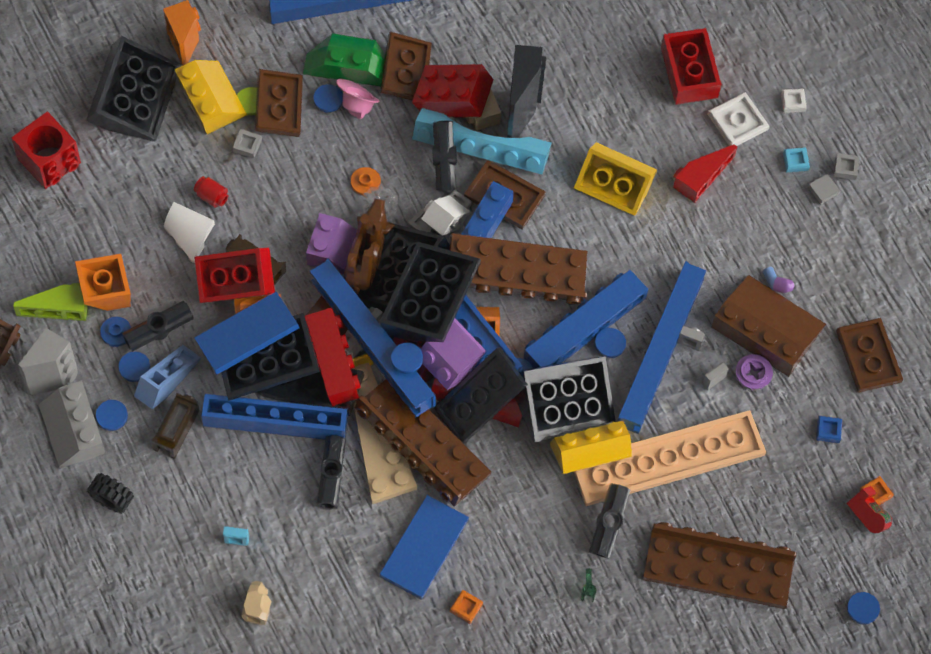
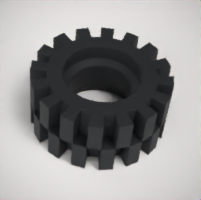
M97 473L87 489L89 496L94 498L96 502L120 514L125 512L134 498L133 492L129 491L128 487H124L123 483H119L115 478L112 479L109 475L105 476L103 473Z

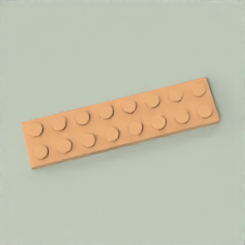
M749 410L631 443L632 457L574 471L585 505L590 506L605 501L610 483L625 486L631 489L630 494L762 457L765 456L766 450Z

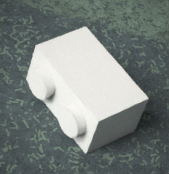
M449 195L443 198L439 197L434 201L431 200L423 210L425 214L421 219L443 236L458 230L470 211Z

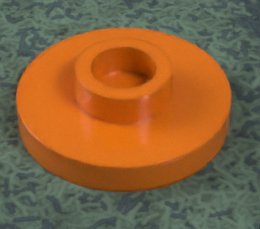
M359 168L351 176V187L359 195L369 196L376 193L380 188V175L373 168Z

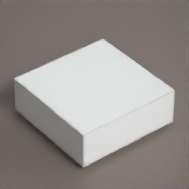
M804 89L781 91L784 113L806 112Z

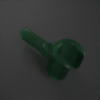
M587 568L586 582L580 598L584 601L585 595L592 597V602H594L597 588L592 585V569Z

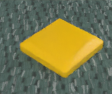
M367 354L353 358L355 366L368 362L370 366L373 365V361Z

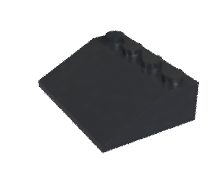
M121 36L111 46L86 121L108 131L155 142L177 79L175 69L179 68L181 64Z
M515 45L507 138H518L536 112L537 103L541 104L546 67V56H542L543 47Z
M395 224L384 235L383 250L371 288L366 291L360 290L357 296L367 308H378L384 314L417 242L449 250L450 244L445 236Z
M417 242L380 320V324L385 332L390 336L407 341L444 342L481 262L480 258Z
M304 313L293 316L298 323L299 329L221 372L229 401L320 372Z
M605 356L518 371L528 385L515 396V399L533 442L554 439L565 434L616 422Z

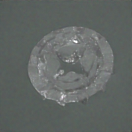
M381 185L374 188L370 187L364 193L361 201L364 213L367 212L374 199H376L375 196H377L380 200H385L387 219L390 218L397 210L398 201L396 194L389 187L385 188Z

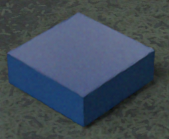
M819 416L816 440L840 443L842 419Z

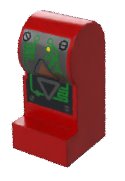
M872 486L863 488L846 504L870 532L880 533L890 528L892 517L887 511L882 510L873 499V496L877 493Z

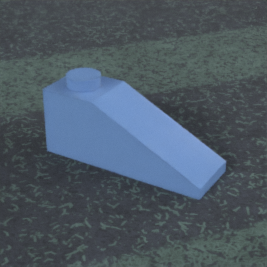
M184 345L180 346L140 377L134 397L151 409H154L167 399L197 365L201 357Z

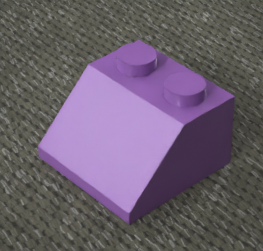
M319 213L306 252L307 265L317 267L329 258L339 273L344 275L348 255L357 230L340 218Z
M454 319L444 342H426L421 348L423 353L422 364L447 390L457 386L469 375L486 352L456 319Z

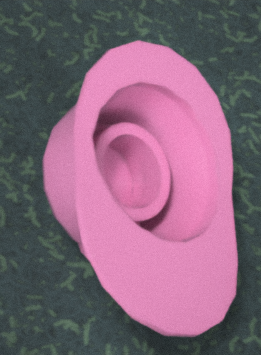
M338 79L336 82L343 90V107L358 119H362L365 114L371 111L374 103L379 102V99L375 98L368 90L353 81Z

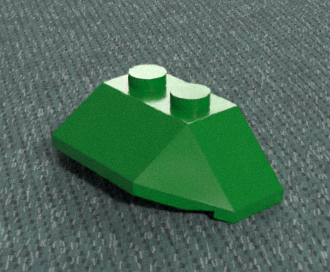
M332 33L307 53L303 75L335 80L346 79L355 83L381 87L385 53L376 40Z

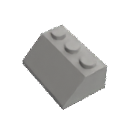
M47 328L18 364L26 391L30 395L55 391L60 387L66 386L68 383H72L78 374L70 342Z
M82 381L58 388L39 404L59 468L106 454Z

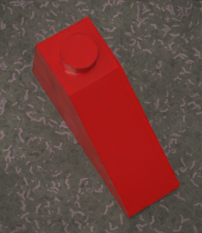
M735 144L692 160L684 168L680 167L673 176L675 178L673 188L695 203L733 160L737 146Z

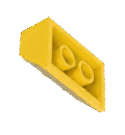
M194 60L175 69L178 81L206 134L247 116L219 61Z
M596 142L589 148L574 189L635 216L650 189L657 169Z
M623 421L555 437L550 442L552 451L563 474L632 457L630 433Z

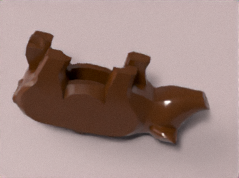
M374 199L367 212L357 217L358 228L348 255L344 279L356 294H359L360 290L366 291L371 288L383 250L384 235L395 226V224L387 221L385 201L380 199Z

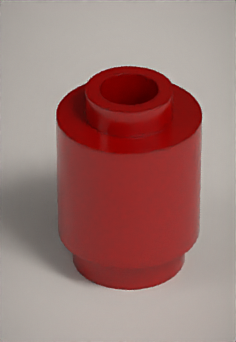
M202 176L199 178L193 189L199 198L214 208L223 206L229 197L227 194L228 189L210 177Z

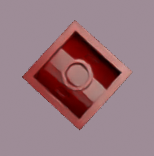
M48 111L11 137L17 159L45 189L57 184L61 177L68 172L76 170L81 163L76 141ZM54 147L59 149L50 156L36 155L45 148Z

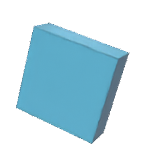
M806 147L784 149L783 156L787 173L809 171L810 165Z
M224 526V542L247 546L249 543L248 529Z

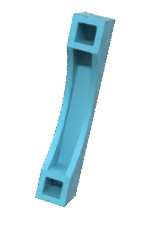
M422 108L415 121L412 140L434 145L433 122L453 120L443 113ZM453 121L454 145H456L457 152L543 174L548 161L551 142L532 137L505 138L491 136L470 130Z

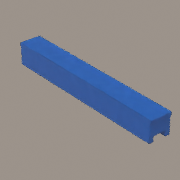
M269 0L271 24L412 0Z
M329 258L311 270L310 274L313 277L311 283L328 305L332 307L335 314L340 315L342 323L413 415L417 417L431 407H435L436 396L417 371L401 373L393 367L391 354L396 344Z
M685 261L618 417L617 422L623 421L629 431L637 434L640 432L676 347L680 332L687 321L704 281L706 270L691 265L689 262Z

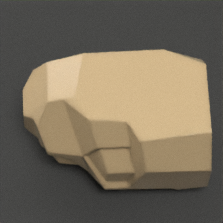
M254 581L251 583L242 611L243 620L258 625L266 624L271 605L268 589L265 588L262 582Z

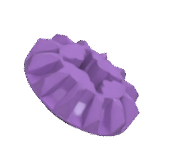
M755 354L741 358L735 370L737 380L742 383L743 387L746 386L751 390L759 388L762 390L770 383L773 376L770 362L766 358ZM750 367L754 371H761L758 373L757 378L753 375H747L750 373Z

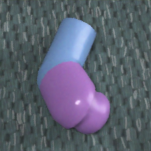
M768 267L762 271L770 289L781 293H788L794 289V282L787 278L777 277L773 267Z

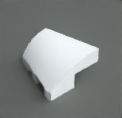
M173 202L167 214L164 229L175 239L179 248H182L187 254L190 262L195 263L194 257L199 256L202 252L204 242L215 223L214 220Z

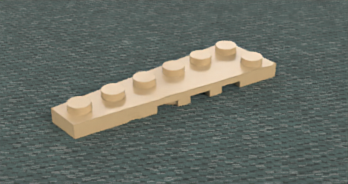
M369 362L353 368L364 372V378L358 392L359 397L361 395L365 397L378 386ZM357 398L354 404V413L372 505L417 490L416 482L406 459L399 452H395L391 448L390 443L383 436L378 435L366 419H362L355 409Z

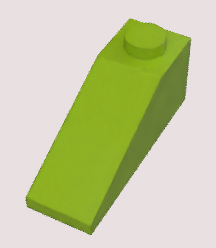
M80 283L63 284L18 300L13 305L16 316L86 321L88 305H85L83 301Z

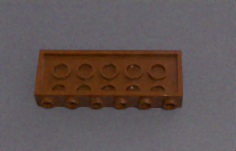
M454 233L450 235V251L480 258L481 260L469 288L476 289L475 291L478 293L498 291V294L502 296H512V293L521 294V297L525 299H534L537 296L544 297V300L549 302H555L558 299L566 300L568 304H580V302L587 298L585 280L588 251Z
M386 379L365 397L361 395L355 405L358 415L362 419H366L373 426L375 432L383 436L390 443L391 448L395 452H399L406 459L408 465L416 469L423 476L425 482L433 486L440 493L442 499L448 503L450 502L454 507L491 475L492 471L429 409L415 417Z
M666 522L654 523L643 580L786 609L793 564L797 552L791 551L790 548L784 546L770 547L766 543L759 541L753 543L745 542L739 537H721L715 532H696L691 527H683L681 529L672 527L671 524Z

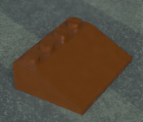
M748 275L714 316L711 328L750 353L766 358L772 367L789 377L822 332L826 323Z

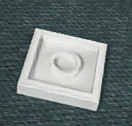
M746 92L709 110L707 114L729 146L733 144L738 146L769 129L768 123Z

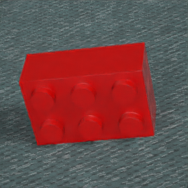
M707 28L663 34L661 52L675 105L718 98L722 84Z
M483 64L425 65L412 103L419 112L422 108L443 113L447 117H481L494 79Z
M255 248L194 257L200 303L271 295L275 292L270 248Z

